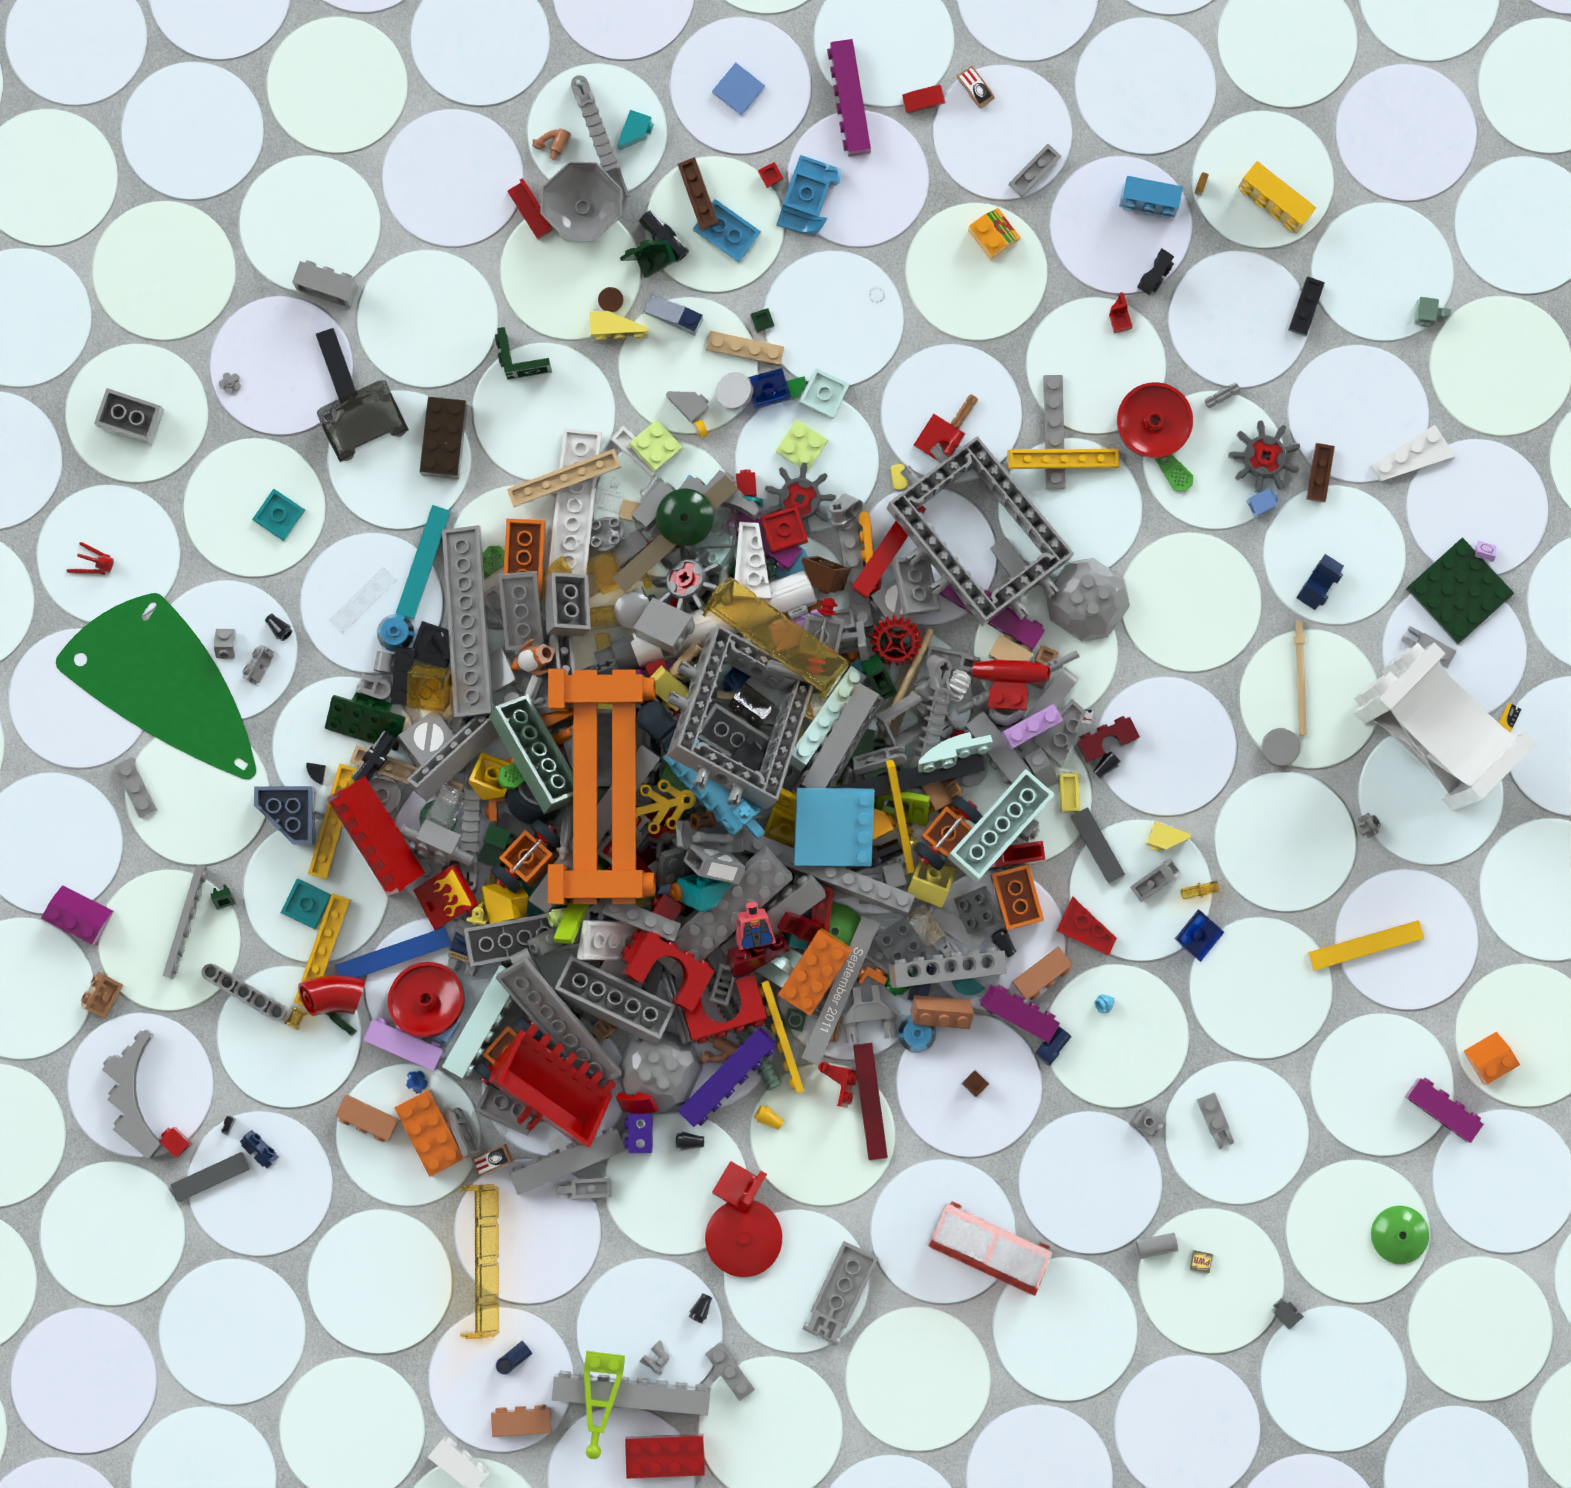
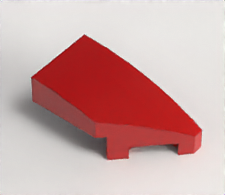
M1120 292L1109 313L1114 334L1130 330L1133 327L1123 292Z

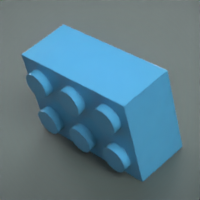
M1127 176L1123 184L1119 207H1123V210L1126 211L1140 210L1142 211L1141 213L1146 215L1160 214V217L1170 219L1175 217L1179 209L1183 186Z

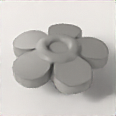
M228 372L223 374L224 380L219 381V386L225 388L227 394H232L233 388L235 390L240 389L241 384L237 382L240 379L238 374L234 373L232 376Z

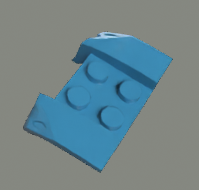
M800 155L776 226L801 234L816 235L828 219L826 217H819L829 185L837 186L840 183L841 169Z

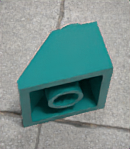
M697 873L677 879V883L682 890L680 902L697 909L699 912H706L710 908L717 907L732 884L702 877Z

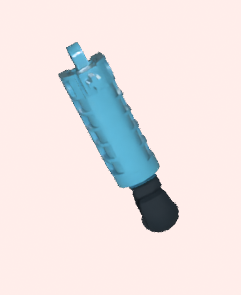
M648 702L637 712L636 723L639 728L645 730L654 740L661 743L663 749L668 752L676 729V723L661 702ZM698 738L695 745L700 743V740ZM666 755L663 757L669 764L670 770L688 790L695 794V797L708 811L713 812L715 819L729 834H732L734 837L744 826L757 839L765 834L763 828L753 819L763 810L762 807L742 796L739 806L731 807L733 801H731L730 805L727 804L731 790L710 779H707L704 789H698L699 783L697 787L693 785L697 775L696 771Z

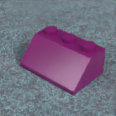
M62 885L48 903L41 919L92 945H97L114 911Z

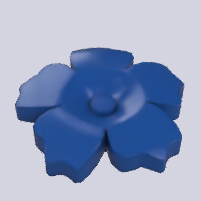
M410 1071L407 1074L409 1079L406 1086L408 1089L413 1088L416 1094L421 1093L422 1089L428 1086V1081L424 1079L426 1076L422 1071Z

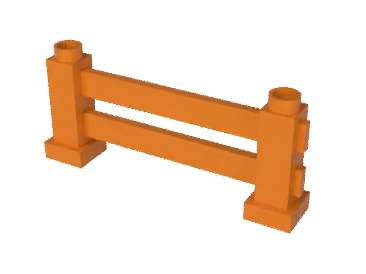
M548 669V708L552 711H568V705H573V870H568V866L564 864H548V904L568 905V899H573V904H597V899H612V904H636V898L655 896V873H645L643 870H636V704H645V701H655L656 687L654 677L645 678L642 674H636V670H612V675H598L597 670H573V675H569V672L565 669ZM598 704H612V870H597Z

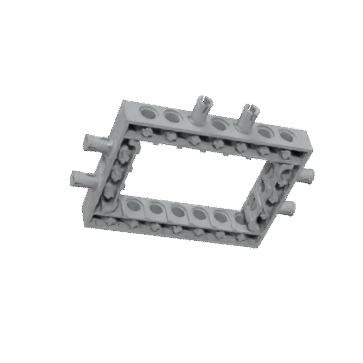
M978 436L950 457L943 453L945 450L938 443L930 452L940 464L922 478L918 477L910 465L906 467L907 469H903L900 474L904 476L911 486L891 500L887 506L889 513L917 546V549L905 556V560L907 562L910 561V566H914L923 557H926L941 575L939 580L929 586L930 591L934 590L933 594L937 596L948 586L951 587L982 627L1006 608L1010 607L1020 620H1023L1030 612L1021 603L1020 598L1036 585H1040L1050 598L1058 593L1059 589L1050 580L1049 576L1068 562L1074 552ZM971 468L1042 553L1036 561L1025 566L1021 573L1014 578L1011 577L1007 583L995 589L989 598L983 592V587H979L971 577V573L967 572L960 564L959 558L955 557L947 548V543L938 537L934 532L935 529L931 528L922 517L923 514L917 511L918 508Z
M717 625L707 634L696 668L685 661H681L678 666L677 672L690 678L691 684L686 698L674 691H671L667 697L666 702L681 709V714L666 756L697 772L693 783L694 787H697L699 783L698 789H704L707 779H710L731 790L727 800L728 805L733 801L731 807H738L742 796L767 810L778 801L814 684L766 670V664L769 660L790 665L785 662L788 654L787 650L783 654V650L775 651L774 656L752 644L755 633L752 632L750 636L751 630H745L741 638ZM723 661L784 694L759 772L745 767L740 761H734L725 756L726 754L723 752L720 753L710 748L704 742L695 745L698 736L702 732L701 726L703 720L707 717L706 711L708 705L712 702L711 696L713 690L717 687L716 681L718 675L722 672L721 666Z

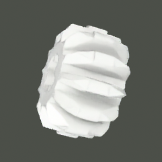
M954 670L948 679L950 690H952L949 700L958 703L969 688L971 676L964 671Z

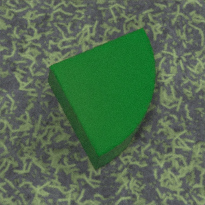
M805 376L786 381L791 400L796 399L803 392Z

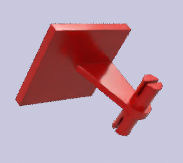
M933 414L913 446L937 460L930 450L939 443L945 450L943 453L950 457L958 448L966 433Z
M821 1062L818 1065L819 1071L841 1085L837 1106L848 1108V1104L851 1105L853 1100V1093H851L852 1085L855 1086L857 1080L855 1070Z

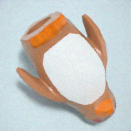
M530 639L522 645L520 654L514 659L511 669L527 671L533 675L548 673V670L543 669V667L552 660L555 648L546 644L532 646L535 639Z

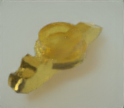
M894 817L893 821L895 825L893 827L899 833L896 817ZM906 824L909 842L915 847L918 841L912 834L914 830Z

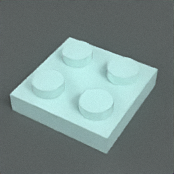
M815 368L799 403L834 419L850 384Z

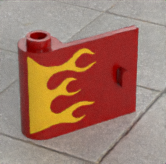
M458 864L443 870L413 890L434 930L439 929L463 913L467 915L472 914V910L479 905Z

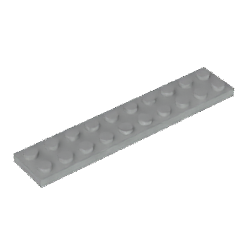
M481 526L442 530L454 717L464 718L489 715L493 711Z

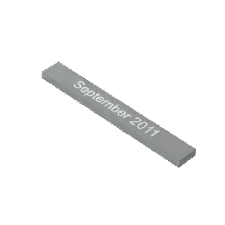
M862 916L850 943V947L854 951L831 987L802 1054V1059L816 1065L820 1064L880 923Z

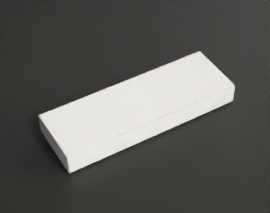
M622 426L610 440L653 478L665 464L656 472H653L629 446V443L636 436L626 427Z

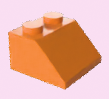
M1497 1031L1463 1051L1482 1084H1489L1520 1066L1513 1051Z

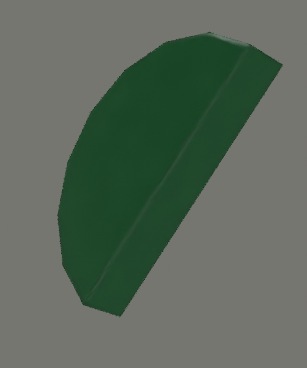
M336 1012L325 1013L350 1036L357 1032L354 1027Z

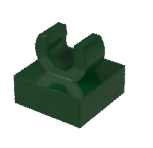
M223 885L224 889L217 891L216 887L213 888V893L210 894L217 910L235 904V899L226 885Z

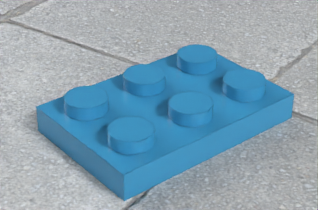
M714 199L712 205L719 225L702 232L697 222L693 231L739 263L759 237L761 231Z

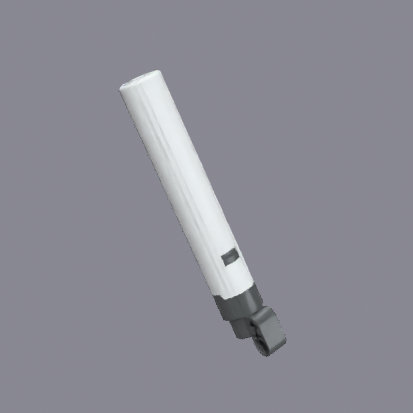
M806 571L797 572L769 583L772 600L732 597V604L727 606L723 605L720 601L706 606L705 611L698 609L688 613L693 616L695 629L692 634L687 636L684 647L676 655L636 637L634 633L610 642V647L594 652L597 663L583 670H597L598 675H612V670L643 669L646 664L663 658L665 661L683 654L692 643L701 647L704 646L707 634L717 625L737 634L788 615L787 611L805 604L806 607L815 605L817 598Z

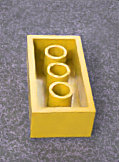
M1258 161L1245 174L1238 186L1244 196H1250L1254 199L1258 207L1268 210L1270 216L1277 221H1282L1285 224V228L1290 232L1298 233L1317 208Z

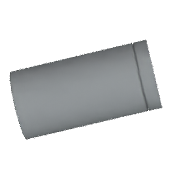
M1174 1232L1136 1240L1140 1259L1178 1252V1243Z

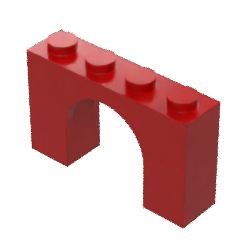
M653 931L651 933H644L622 974L637 983H643L655 961L664 956L673 958L682 968L683 981L672 1003L687 1012H693L714 973V970L710 968L711 965L703 960L700 962L695 960L694 955L684 950V952H681L677 949L678 946L670 941L667 943L662 941L661 936Z
M754 974L735 979L742 1003L741 1009L734 1019L728 1022H716L710 1019L704 1011L701 998L693 1012L684 1010L693 1043L703 1044L712 1037L720 1039L728 1036L727 1033L732 1031L740 1033L745 1031L746 1027L752 1025L754 1028L765 1025L764 1022L768 1021Z

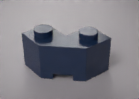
M1324 554L1296 598L1313 610H1316L1319 605L1323 606L1329 598L1326 594L1334 582L1337 584L1342 578L1343 574L1341 571L1344 565Z

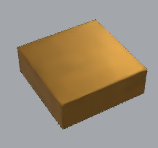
M1201 173L1194 192L1196 195H1202L1209 176L1208 173Z

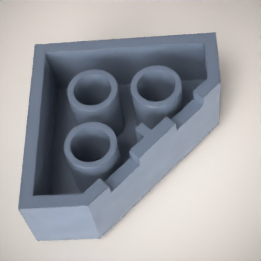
M254 786V806L293 845H315V788L313 786Z

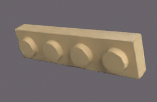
M710 331L706 350L780 366L784 346Z

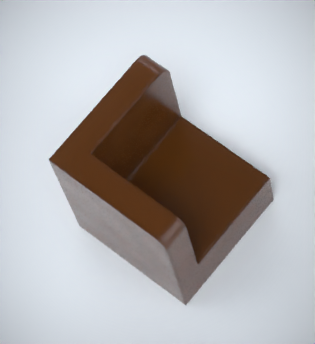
M975 1070L961 1083L974 1097H977L989 1085Z

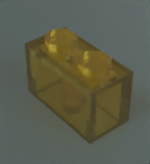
M611 551L588 559L589 564H587L590 574H594L597 580L594 584L598 593L601 592L602 595L620 589L612 579L620 571Z

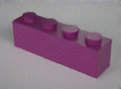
M736 511L727 522V526L730 528L728 531L735 537H738L739 522L759 523L764 557L766 559L770 557L776 561L774 564L781 570L787 569L790 571L803 553L802 549L796 546L772 554L759 518L754 521L745 514Z
M990 985L980 1003L981 1006L1048 1043L1050 1042L1060 1022L1055 1020L1056 1016L1048 1011H1045V1013L1040 1012L1039 1006L1032 1002L1029 1005L1024 1003V998L1016 993L1011 996L1008 994L1009 990L1001 985H998V987Z
M1425 1077L1424 1079L1417 1078L1404 1097L1461 1139L1471 1143L1484 1125L1480 1121L1481 1117L1474 1112L1468 1113L1465 1111V1106L1457 1100L1455 1102L1450 1100V1095L1444 1090L1440 1089L1438 1091L1432 1087L1434 1083Z

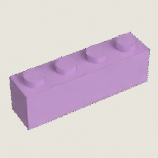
M380 1017L377 1020L372 1019L363 1041L429 1070L436 1071L445 1051L441 1049V1044L432 1040L428 1043L423 1041L424 1038L410 1036L397 1025L395 1028L389 1026V1021Z

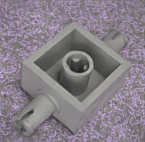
M427 819L420 831L410 828L405 824L400 830L404 838L414 842V853L419 858L433 861L438 867L449 868L454 860L468 867L473 862L474 855L459 850L460 834Z

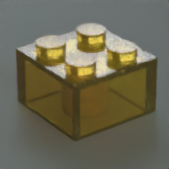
M413 664L407 675V708L444 713L450 704L451 669Z

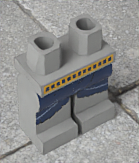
M459 919L447 955L449 957L447 967L457 971L460 962H465L467 966L464 973L474 977L482 966L469 967L463 929L477 925Z

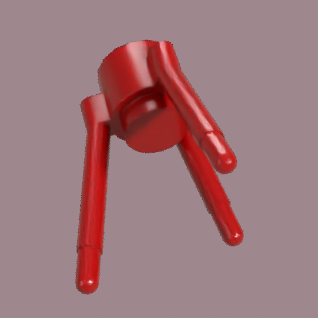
M79 542V545L99 556L94 558L78 553L77 557L95 562V567L98 569L66 570L68 573L105 575L106 572H111L114 558H110L111 555L105 554L83 542Z

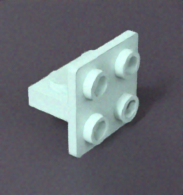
M789 947V951L755 971L782 988L803 955Z

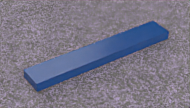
M446 927L336 964L339 975L359 978L451 946V941Z

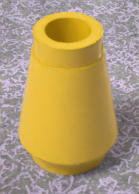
M761 1105L754 1115L758 1123L777 1130L781 1128L784 1122L768 1106Z

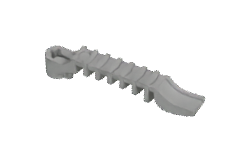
M576 75L571 81V89L579 108H581L582 117L585 119V125L588 127L589 136L593 141V147H595L596 155L601 162L600 166L622 188V199L630 197L620 167L617 164V158L614 156L613 147L610 145V139L607 137L606 128L603 126V120L600 118L599 109L596 107L595 98L589 83L584 76ZM577 80L585 83L582 85L584 95H582L579 87L574 86Z
M937 655L930 656L926 664L929 670L930 688L935 690V694L928 697L933 700V703L926 707V709L931 711L930 716L924 717L928 721V725L922 726V730L926 731V735L919 736V740L923 741L924 744L914 747V749L922 752L921 757L913 756L908 769L918 767L919 760L929 750L941 743L939 741L940 736L943 734L942 727L945 725V714L948 712L946 711L947 704L950 703L949 696L952 694L948 680L952 665L949 660Z
M470 761L466 765L460 850L474 855V859L470 867L459 862V868L467 882L469 877L471 883L469 887L473 894L477 891L478 862L476 858L478 855V824L480 823L479 814L481 813L480 804H482V800L468 781L477 761Z

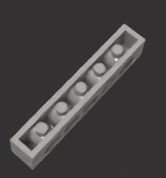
M998 947L987 948L986 953H980V950L968 951V955L963 956L961 952L950 953V957L943 958V954L932 955L931 960H925L924 957L913 958V962L906 963V959L894 960L895 964L889 965L891 988L1007 974L1005 950L998 951ZM983 958H986L988 961L985 968L981 964ZM965 960L969 962L968 970H965L963 967ZM947 962L951 965L950 972H947L945 970V964ZM928 965H931L933 968L931 975L926 972ZM909 967L914 969L913 977L908 975Z

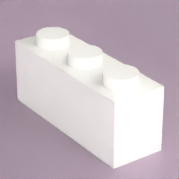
M443 1437L428 1458L463 1487L479 1488L489 1475L487 1472L488 1468L481 1462H478V1464L472 1460L473 1456L468 1451H461L457 1448L458 1444L452 1438L448 1437L446 1439Z

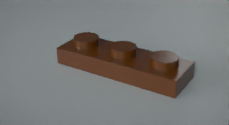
M1315 443L1306 500L1326 502L1335 446Z

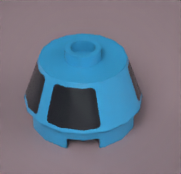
M392 614L383 618L377 628V639L381 646L395 652L396 646L409 647L415 635L414 626L411 621L399 614Z
M908 1016L901 1022L898 1028L900 1044L906 1050L914 1053L928 1050L936 1039L935 1026L913 1024L912 1016Z

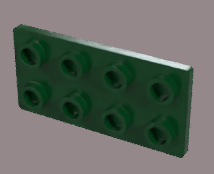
M356 692L352 700L333 695L325 729L375 744L384 730L397 738L403 732L406 717L390 712L392 708L390 702ZM396 742L391 750L397 751L400 744Z

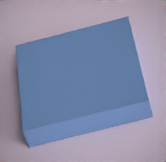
M735 62L712 90V93L742 116L763 91L765 85Z

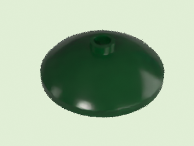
M682 488L670 492L661 500L656 513V522L660 533L669 542L678 546H692L704 540L710 533L714 523V512L709 500L702 493L693 489ZM682 514H687L688 519L686 521L681 520Z

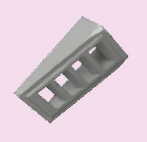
M719 963L709 1001L728 1006L736 977L721 974L722 970L729 973L732 972L729 966ZM720 978L729 980L730 983H722L719 982ZM717 986L728 988L727 992L719 990ZM715 993L725 995L726 998L715 997Z

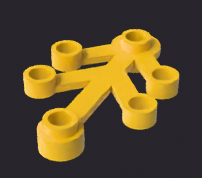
M662 779L658 782V789L663 792L667 791L676 797L668 800L653 791L649 785L642 784L639 787V793L650 797L657 803L637 807L636 818L639 815L658 811L653 821L647 825V830L652 834H656L659 832V825L671 807L677 806L673 815L666 820V826L670 829H675L677 820L683 811L694 806L696 802L695 794L690 790L679 791L671 786L667 780ZM663 782L667 783V787L665 789L661 788V784ZM648 787V792L644 794L642 789ZM686 796L690 799L688 803L683 801ZM670 820H675L674 826H669ZM653 824L656 825L655 831H651L650 829L651 825Z

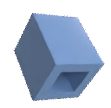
M1268 488L1250 497L1246 502L1256 518L1278 505V498L1275 492H1271Z

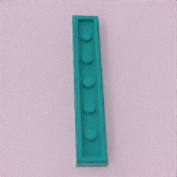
M432 505L396 614L415 619L442 540V530H445L451 513L450 510Z

